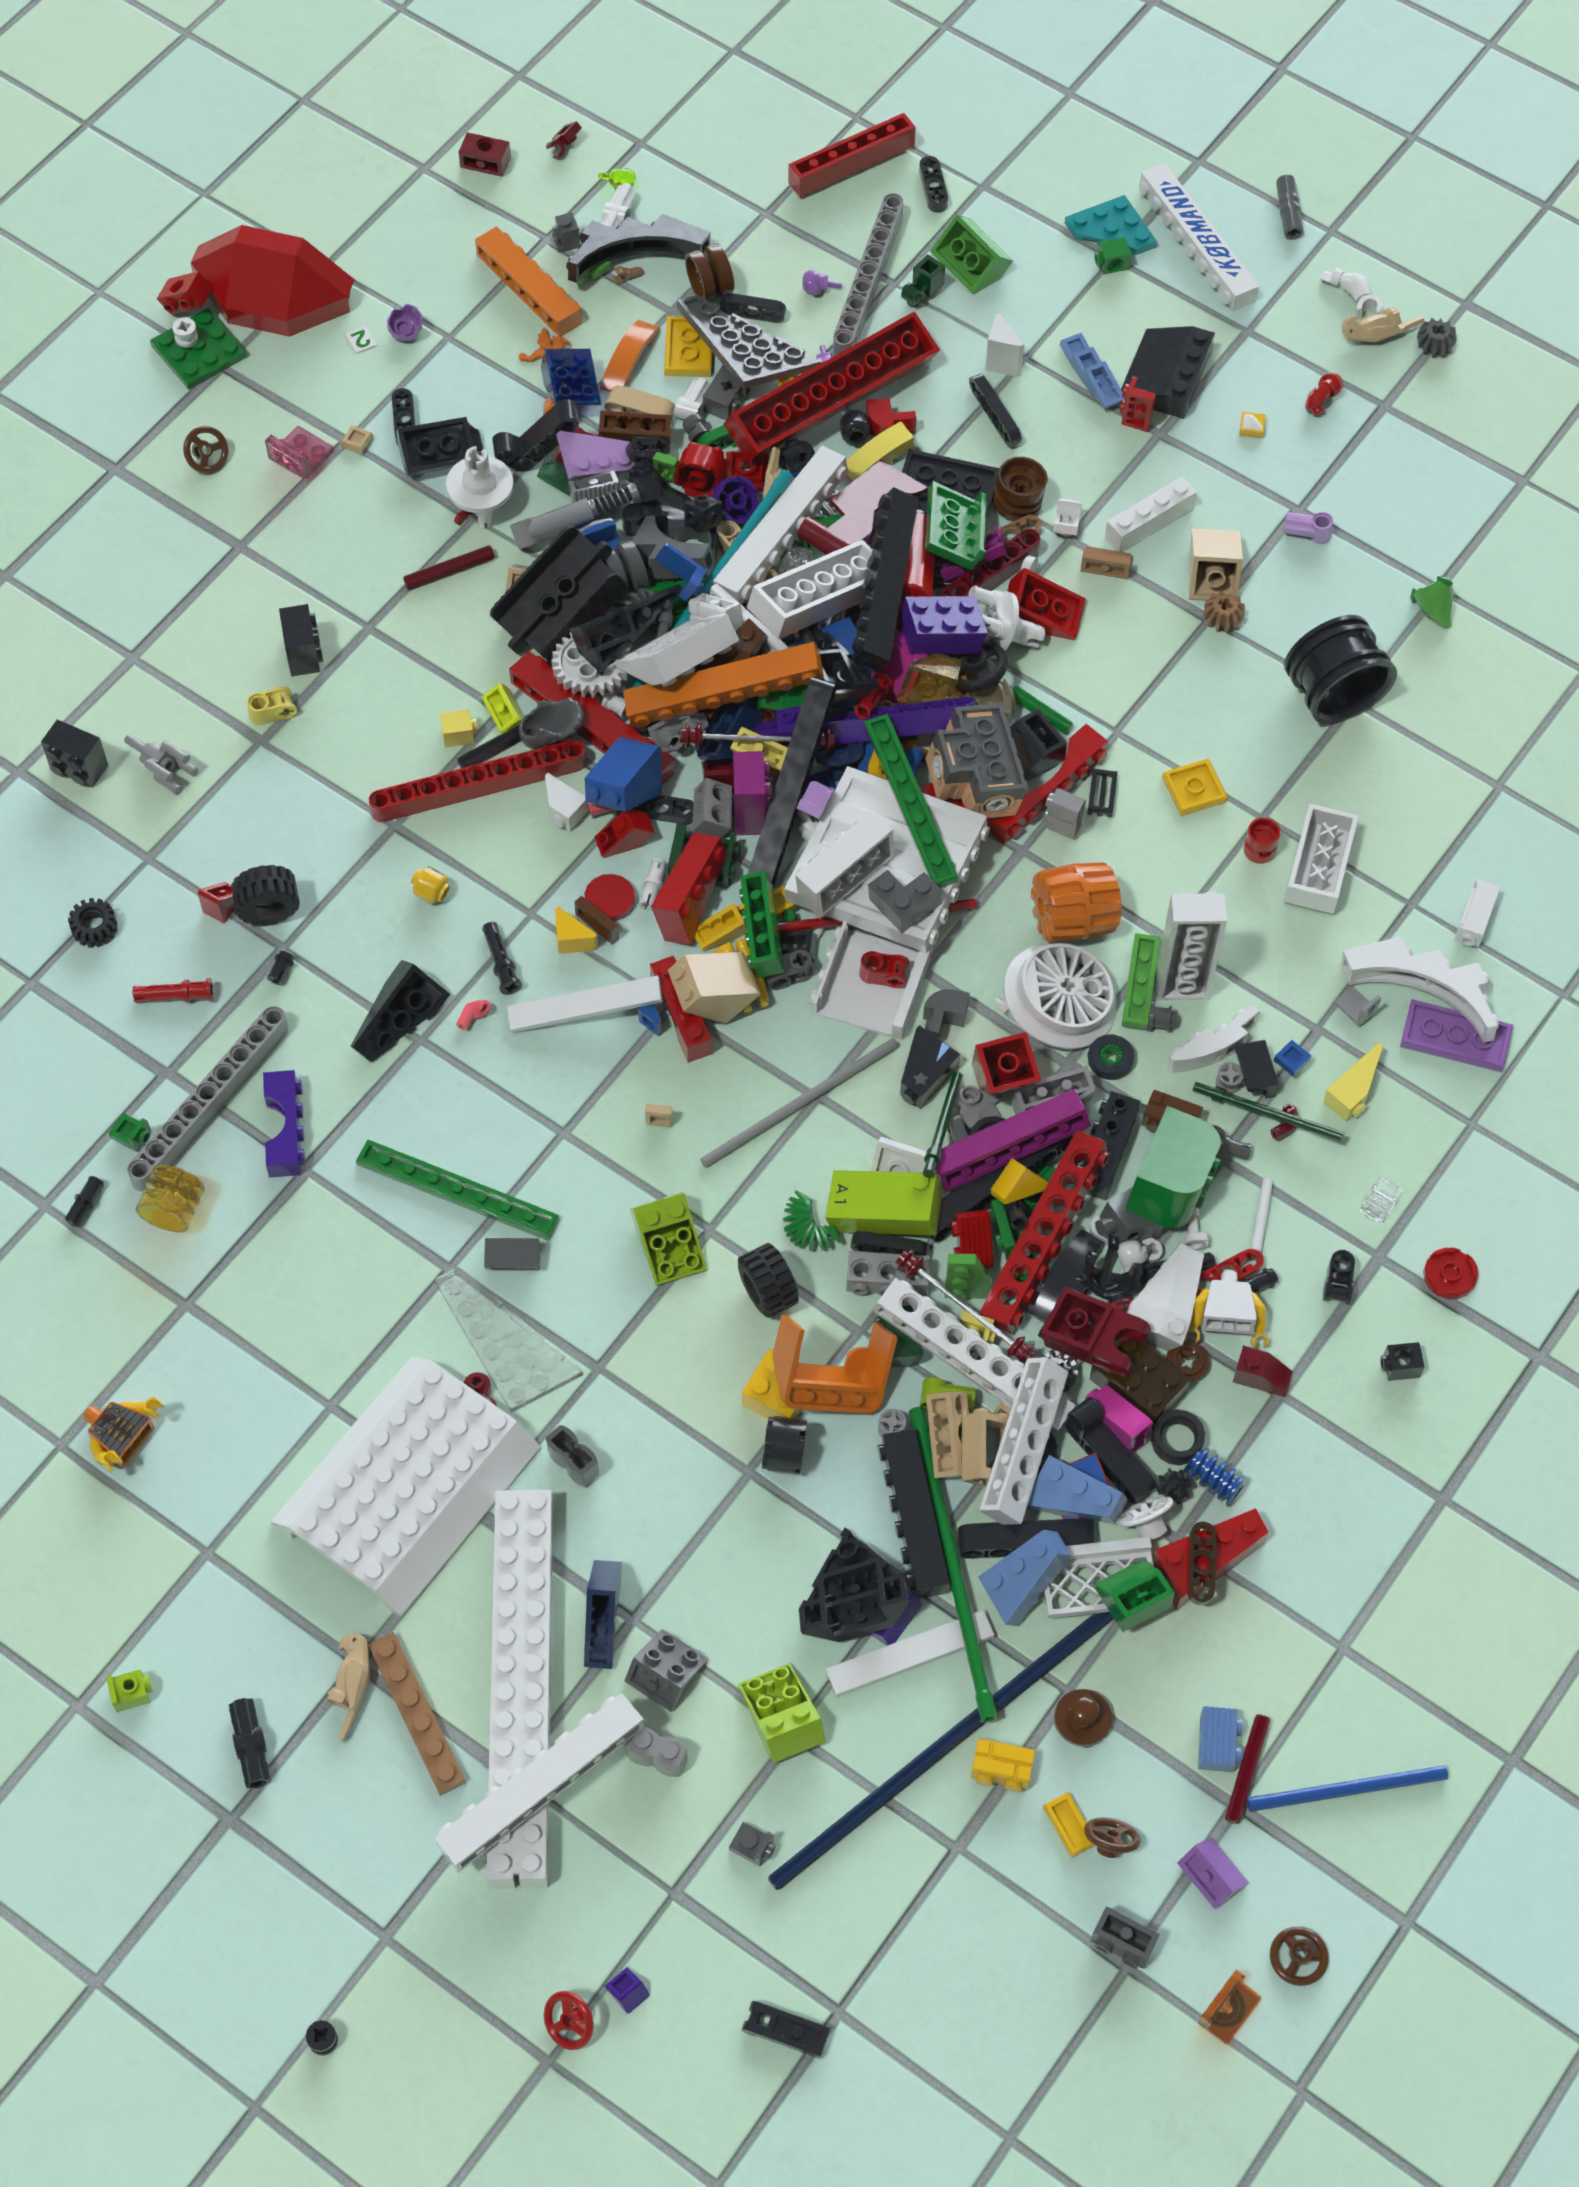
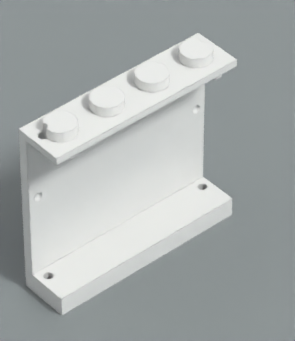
M843 921L842 926H837L834 948L829 947L826 969L821 968L818 977L819 988L818 990L814 989L811 994L810 1004H813V1015L902 1040L932 957L933 945H930L925 953L906 945L849 930L847 922ZM869 951L907 957L910 960V965L906 969V986L903 988H891L884 985L868 984L862 981L859 976L862 955ZM873 966L867 967L869 969H875V967Z

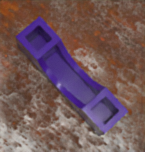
M295 1070L263 1072L266 1106L278 1111L286 1119L282 1131L273 1139L265 1142L266 1168L269 1178L301 1175V1165H305L304 1149H300V1142L305 1140L304 1127L299 1126V1118H304L303 1103L298 1101V1095H303L302 1080H297Z

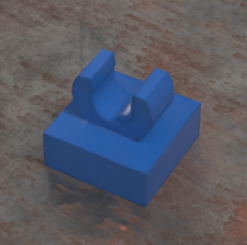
M1291 1040L1275 1055L1274 1062L1294 1077L1311 1060L1312 1055Z

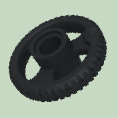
M985 640L980 653L949 654L944 663V673L947 681L959 690L968 692L981 691L994 686V684L1002 679L1007 671L1008 660L1005 651L1000 645ZM995 655L999 659V663L996 669L990 672L987 660ZM965 672L967 680L961 679L956 675Z

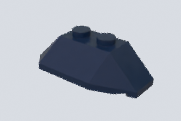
M758 697L747 698L739 703L731 702L721 705L715 721L713 722L709 718V726L704 729L706 734L737 735L741 727L754 732V726L763 720L762 710H757ZM703 739L699 749L695 746L697 757L700 760L733 758L734 751L730 747L734 740Z

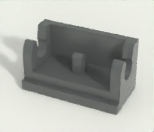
M485 1238L484 1268L540 1269L541 1244L539 1238Z

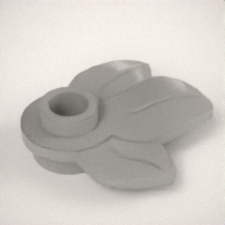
M972 1085L961 1088L958 1091L956 1103L960 1107L959 1114L964 1125L971 1129L978 1120L985 1117H1001L994 1104L1000 1101L1002 1095L1000 1093L989 1095Z

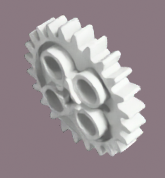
M571 632L570 639L562 637V644H556L557 651L552 653L553 659L551 662L554 677H557L558 684L563 683L564 690L572 687L573 695L581 691L582 697H585L587 692L591 693L592 698L595 697L596 692H600L602 696H605L606 689L613 693L614 685L622 687V680H628L627 672L617 668L614 662L630 654V647H625L621 651L622 654L618 658L613 659L607 665V669L602 672H598L578 652Z

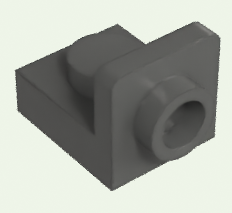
M742 1822L729 1846V1850L760 1867L763 1860L768 1861L775 1850L776 1845L773 1843L774 1834L769 1831L765 1834Z

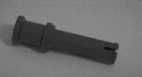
M488 922L483 925L482 931L495 963L493 972L500 981V992L504 995L514 994L522 988V982L515 973L516 965L508 957L498 924L496 922Z

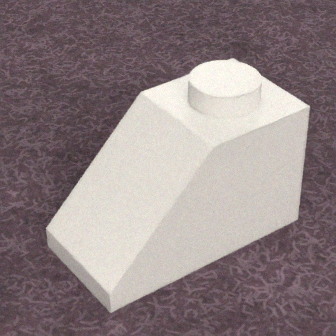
M547 773L545 775L550 819L557 827H563L571 831L588 813V802L585 801L584 795Z

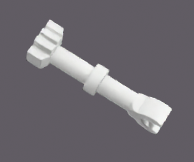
M1195 1207L1193 1215L1187 1223L1188 1234L1184 1236L1183 1241L1186 1246L1196 1251H1203L1209 1244L1208 1234L1206 1232H1198L1197 1219L1200 1216L1199 1209Z

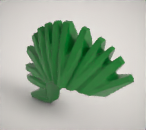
M796 1190L794 1193L799 1199L790 1197L788 1200L792 1203H786V1206L789 1208L784 1209V1212L792 1214L783 1218L785 1222H793L784 1227L785 1232L789 1231L786 1234L787 1237L792 1236L790 1241H795V1246L800 1244L799 1248L801 1249L809 1242V1251H814L816 1241H818L821 1250H825V1244L828 1248H831L829 1237L841 1243L835 1226L824 1225V1227H817L815 1225L812 1207L813 1200Z

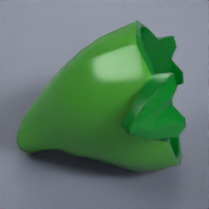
M1437 576L1436 582L1418 590L1412 589L1410 599L1413 604L1417 603L1421 610L1444 628L1451 626L1454 591L1453 582L1447 576Z

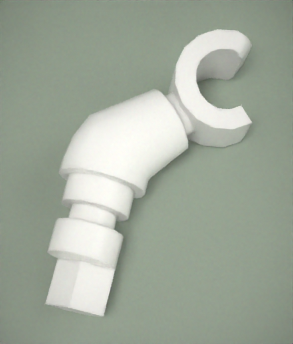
M1336 268L1333 273L1324 271L1320 276V280L1335 286L1342 285L1341 287L1351 294L1357 303V319L1362 318L1364 311H1372L1374 315L1382 314V301L1376 295H1372L1369 281L1364 276L1356 272L1354 274L1349 272L1345 274V271Z

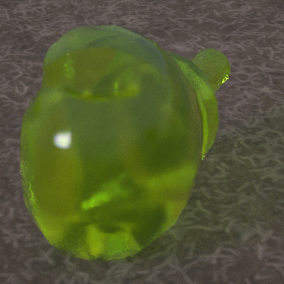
M629 168L612 169L610 174L599 172L598 178L609 179L610 185H613L616 191L618 186L623 185V183L630 184L633 187L636 181V174Z

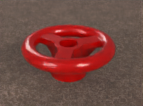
M559 1991L551 1995L545 2004L543 2014L548 2034L556 2044L564 2049L578 2050L583 2048L591 2040L594 2029L593 2017L588 2005L580 1996L570 1991ZM561 2001L563 2013L560 2016V2021L554 2024L552 2018L553 2008L557 2002ZM563 2029H572L581 2038L576 2041H570L562 2037L559 2032Z

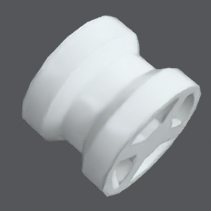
M185 317L177 319L172 326L175 342L183 348L194 346L198 341L195 322Z

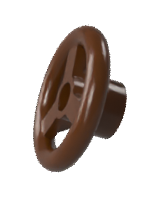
M199 426L190 431L186 436L183 444V453L186 462L192 469L199 473L211 474L224 466L228 458L229 448L224 435L219 430L211 426ZM209 433L214 435L218 442L210 444L207 441L201 440L197 435ZM192 442L194 443L192 445V454L195 458L200 460L199 464H197L191 456L190 447ZM203 446L207 449L205 454L202 452ZM221 449V456L218 462L207 467L208 458L212 455L213 451Z
M1101 1817L1089 1820L1084 1826L1086 1838L1097 1846V1851L1102 1856L1117 1858L1120 1853L1133 1852L1141 1845V1837L1137 1830L1123 1821ZM1099 1826H1107L1115 1829H1103ZM1128 1834L1132 1838V1842L1125 1844L1121 1837Z
M1290 1927L1277 1934L1272 1941L1270 1962L1274 1971L1282 1980L1292 1985L1306 1986L1315 1983L1324 1975L1328 1967L1329 1954L1326 1944L1317 1933L1305 1927ZM1293 1936H1304L1310 1939L1317 1946L1319 1952H1314L1312 1945L1308 1941L1295 1940ZM1283 1942L1289 1948V1957L1291 1959L1286 1971L1281 1966L1278 1956L1279 1948ZM1296 1951H1301V1952H1303L1304 1955H1305V1958H1303V1959L1298 1958V1957L1295 1955V1952H1296ZM1310 1961L1319 1962L1317 1969L1312 1974L1305 1977L1294 1976L1299 1966L1306 1965Z

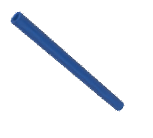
M1442 1765L1247 1797V1806L1249 1812L1448 1780V1771L1446 1766Z

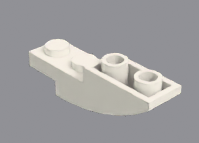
M1252 1004L1246 1010H1239L1233 1016L1230 1023L1220 1025L1215 1032L1208 1027L1201 1033L1196 1032L1190 1037L1184 1047H1177L1170 1054L1168 1070L1171 1073L1196 1070L1212 1065L1234 1054L1237 1044L1246 1043L1247 1031L1257 1023L1260 1011Z

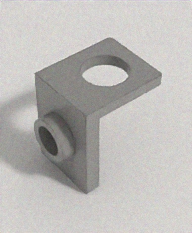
M1352 987L1335 1000V1005L1357 1026H1360L1377 1012L1382 997L1377 995L1369 1002L1357 989Z

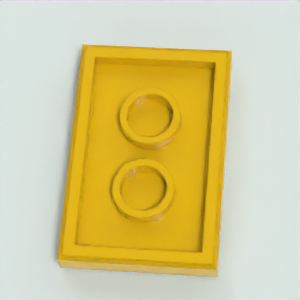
M667 316L665 376L711 377V349L685 317Z

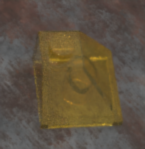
M936 653L911 662L899 691L897 702L911 704L950 699L958 681L961 660Z

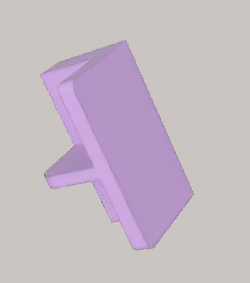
M816 781L810 782L803 798L798 803L797 809L820 819L835 789L824 786Z

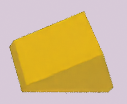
M559 906L555 909L559 954L595 951L598 948V939L595 932Z
M1012 1158L991 1188V1194L1006 1205L1044 1191L1049 1182Z

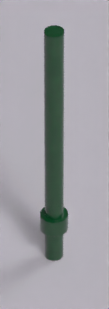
M960 1072L952 1074L931 1147L927 1149L924 1161L926 1164L923 1175L927 1178L933 1177L935 1168L939 1165L942 1157V1144L963 1077Z
M1195 1082L1193 1086V1092L1211 1097V1101L1220 1104L1225 1102L1338 1142H1342L1345 1132L1228 1093L1225 1088L1219 1086L1214 1088L1199 1082Z

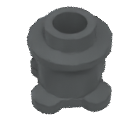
M1151 1001L1148 1031L1152 1032V1027L1166 1028V1031H1169V1027H1175L1176 1011H1172V1006H1169V1008L1155 1007V1001Z

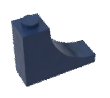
M594 1560L587 1587L584 1667L612 1669L622 1562Z

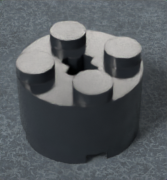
M782 1416L768 1417L762 1469L800 1475L807 1420Z

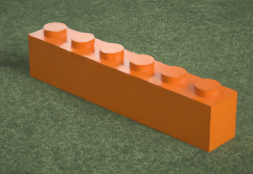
M496 226L475 239L476 255L557 336L558 334L563 336L581 325L582 310L576 301H572L567 296L565 290L562 287H558L553 282L551 276L547 273L545 274L539 268L536 261L531 260L520 246H516L506 232L503 233Z

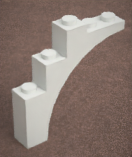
M1402 936L1343 950L1341 968L1349 985L1367 982H1388L1407 985L1429 992L1461 1012L1475 1027L1484 1043L1494 1041L1499 1023L1496 1015L1492 1014L1489 1009V1001L1485 994L1486 988L1489 986V978L1487 973L1482 971L1479 963L1451 969L1448 959H1444L1440 949L1412 956L1411 949L1408 945H1405Z

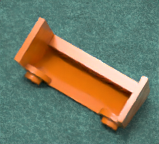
M782 1314L772 1358L780 1398L789 1408L863 1414L874 1413L880 1408L896 1347L897 1336L882 1324L874 1322L868 1347H856L849 1351L844 1366L798 1363L805 1330L788 1315Z

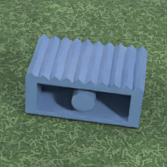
M1203 1706L1200 1714L1198 1769L1233 1773L1235 1764L1240 1765L1241 1747H1236L1237 1736L1241 1737L1243 1721L1242 1719H1237V1709Z

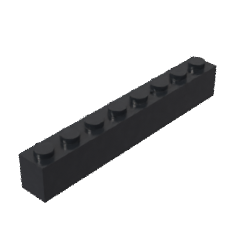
M895 487L887 494H883L878 503L880 512L874 524L876 533L871 541V548L873 550L867 562L869 571L863 583L865 593L860 601L859 608L861 609V614L855 626L858 631L852 644V650L854 651L852 661L877 672L890 661L919 501V498Z

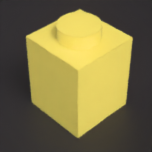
M470 709L440 713L445 748L474 744L473 734H477L478 729L476 719H471Z

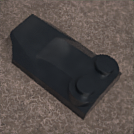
M467 417L397 428L396 431L404 470L407 476L419 478L425 473L452 468L459 461L465 459V454L471 447L476 446L477 454L482 456L483 445L479 430L470 425Z

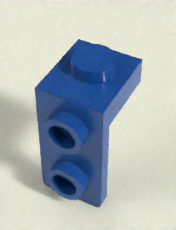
M665 543L656 555L655 561L686 581L678 597L687 601L692 594L697 596L704 584L701 580L707 570L669 543Z

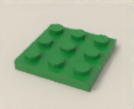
M209 308L190 318L195 322L198 334V341L194 346L189 348L178 346L175 342L173 328L150 340L151 347L188 390L247 358L246 350Z

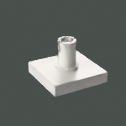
M880 1137L871 1171L923 1172L926 1164L924 1161L926 1151Z

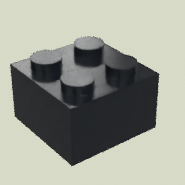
M308 604L279 608L291 677L320 672L319 662H323L315 613L310 614Z
M58 719L41 741L50 770L56 775H65L79 785L85 784L93 788L108 767L100 737Z

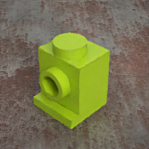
M141 1669L112 1677V1675L106 1677L111 1702L116 1712L150 1703L148 1693L153 1692L149 1675H143ZM134 1685V1687L131 1690L125 1689V1687Z

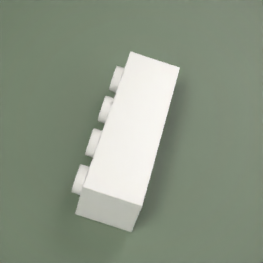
M1181 476L1108 520L1104 539L1116 551H1126L1194 510L1197 491Z

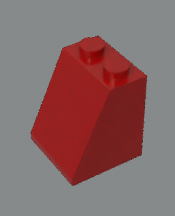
M1027 1032L975 1045L972 1067L978 1087L987 1094L993 1095L1041 1082Z

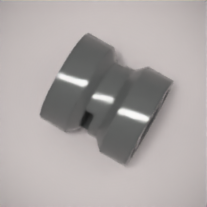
M692 414L682 423L685 432L689 434L688 439L690 443H697L703 434L711 431L706 426L707 422L702 414Z

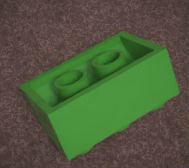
M956 214L930 250L973 294L998 281L1013 262L971 218Z

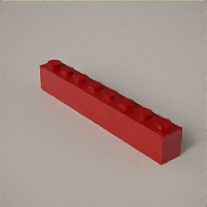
M528 651L509 668L510 682L536 703H538V700L542 702L548 699L557 702L568 697H572L573 700L580 702L584 717L582 726L578 728L577 734L603 754L608 751L619 737L655 745L650 738H644L640 735L634 726L629 723L626 724L619 719L614 711L603 707L597 698H592L588 694L582 697L581 691L573 695L572 687L564 690L563 683L558 684L552 667L541 656H536L531 651ZM661 750L663 785L675 774L673 757L668 752Z

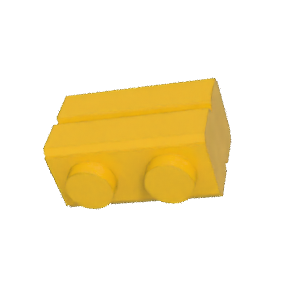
M978 1738L970 1778L976 1779V1783L984 1786H992L993 1783L1005 1785L1004 1788L1012 1792H1021L1022 1789L1027 1790L1035 1750Z

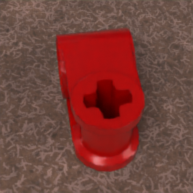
M869 951L862 955L859 976L862 981L868 984L903 988L907 984L905 975L906 969L910 965V960L903 955ZM873 966L875 967V969H869L867 967Z

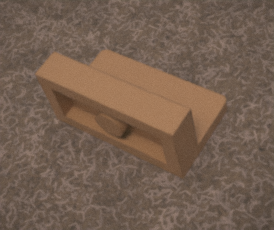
M1086 546L1083 551L1080 572L1128 580L1132 554Z

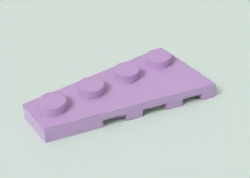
M559 431L556 434L568 479L584 478L610 471H615L616 474L629 473L628 469L635 465V462L630 460L626 454V446L630 443L629 441Z

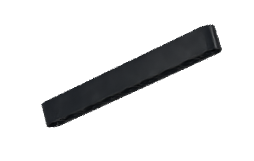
M811 677L748 871V874L765 870L773 888L799 810L797 806L803 797L836 694L837 683L816 677Z

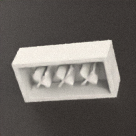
M1309 803L1284 900L1285 903L1334 914L1359 815Z
M872 811L865 816L859 817L848 831L840 833L829 847L821 849L810 863L803 864L795 874L798 899L820 919L895 856L892 829Z

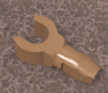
M618 266L614 268L617 276H613V279L617 285L623 284L632 277L642 275L643 269L641 267L627 268Z

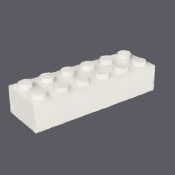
M860 540L753 586L747 608L777 639H780L858 605L865 593L863 583L868 575L869 568H867V562L872 555V549L863 540Z
M1188 892L1171 894L1155 973L1157 1000H1209L1227 923L1225 893L1205 892L1203 894H1190Z

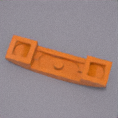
M637 320L627 330L610 359L601 381L600 389L611 392L615 385L628 386L632 370L646 346H651L660 331L659 326Z

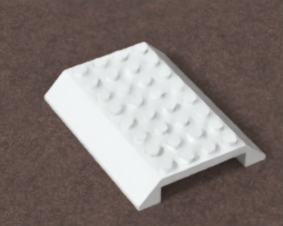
M412 1356L271 1520V1524L292 1539L295 1536L299 1537L377 1594L379 1603L401 1618L495 1505V1491L507 1490L538 1453L541 1446L517 1420L431 1360Z

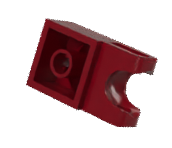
M1064 1287L1041 1330V1335L1045 1346L1126 1377L1133 1367L1128 1355L1119 1351L1118 1347L1128 1340L1146 1341L1152 1329L1147 1321L1116 1309L1112 1304Z

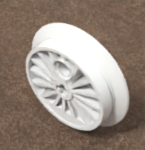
M1065 943L1037 945L1021 952L1007 969L1003 986L1007 1007L1017 1024L1036 1040L1056 1048L1079 1049L1090 1046L1098 1037L1106 1035L1113 1025L1117 1011V1001L1111 978L1102 963L1088 951ZM1052 955L1057 956V963ZM1066 957L1071 958L1068 971L1066 965ZM1077 962L1084 965V967L1074 977H1072ZM1088 970L1093 974L1088 977H1082ZM1049 999L1050 1001L1041 1008V1001ZM1055 1005L1056 1009L1052 1018L1046 1012ZM1062 1008H1064L1066 1023L1059 1021ZM1074 1015L1080 1024H1075ZM1087 1015L1091 1017L1093 1020L1089 1021Z

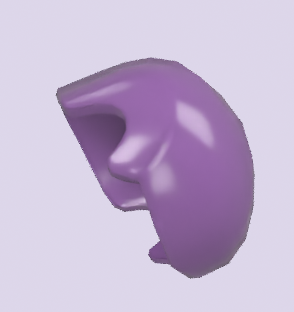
M405 304L399 309L394 308L387 319L389 333L393 338L401 341L415 339L422 330V314L418 308L411 304Z

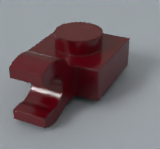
M577 121L564 125L552 138V141L547 143V149L556 148V153L553 155L554 159L564 154L565 143L569 145L577 139L576 134L582 129Z

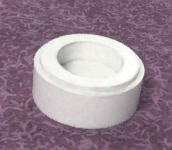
M1028 555L1022 563L1021 570L1026 568L1036 573L1038 558Z

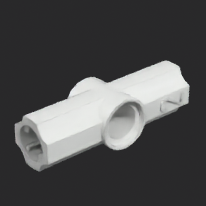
M627 183L619 185L611 202H607L604 206L601 224L616 229L627 217H630V209L636 199L637 190Z

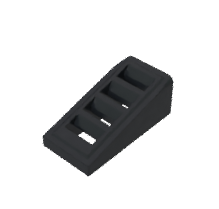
M813 931L779 933L782 955L796 950H805L810 953L812 962L816 961L818 941ZM783 943H786V949H783Z

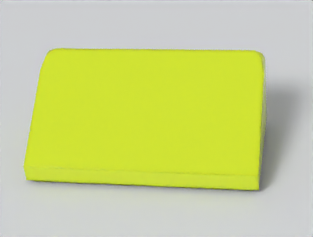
M498 683L482 696L500 734L517 725L520 726L524 715L509 687Z

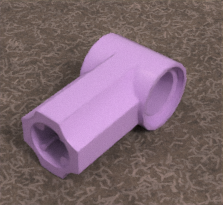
M1288 512L1284 533L1310 537L1315 543L1324 544L1331 539L1333 518L1326 512H1318L1313 516Z

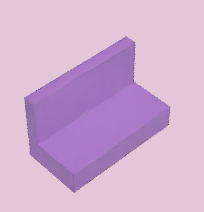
M1212 1837L1196 1844L1177 1862L1214 1909L1219 1908L1235 1892L1249 1884Z

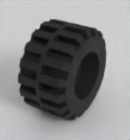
M262 865L250 868L240 873V876L235 877L234 882L231 884L236 915L245 923H251V925L275 924L293 916L299 909L300 900L294 873L283 866Z
M766 1243L738 1257V1270L743 1285L755 1307L765 1317L770 1318L798 1304V1288L792 1272L781 1253L772 1244Z

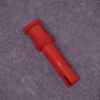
M878 672L873 676V678L876 677L879 681L878 687L864 697L856 706L855 714L858 718L866 719L867 716L869 717L877 703L887 697L888 692L894 685V680L890 674Z
M206 978L205 981L194 982L185 979L178 984L133 986L134 1003L182 999L186 1003L194 999L213 1001L212 979Z

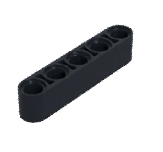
M1077 1518L1022 1521L1021 1524L1002 1525L999 1522L961 1525L958 1527L960 1557L966 1559L1006 1557L1042 1530L1058 1532L1065 1546L1096 1543L1094 1520Z

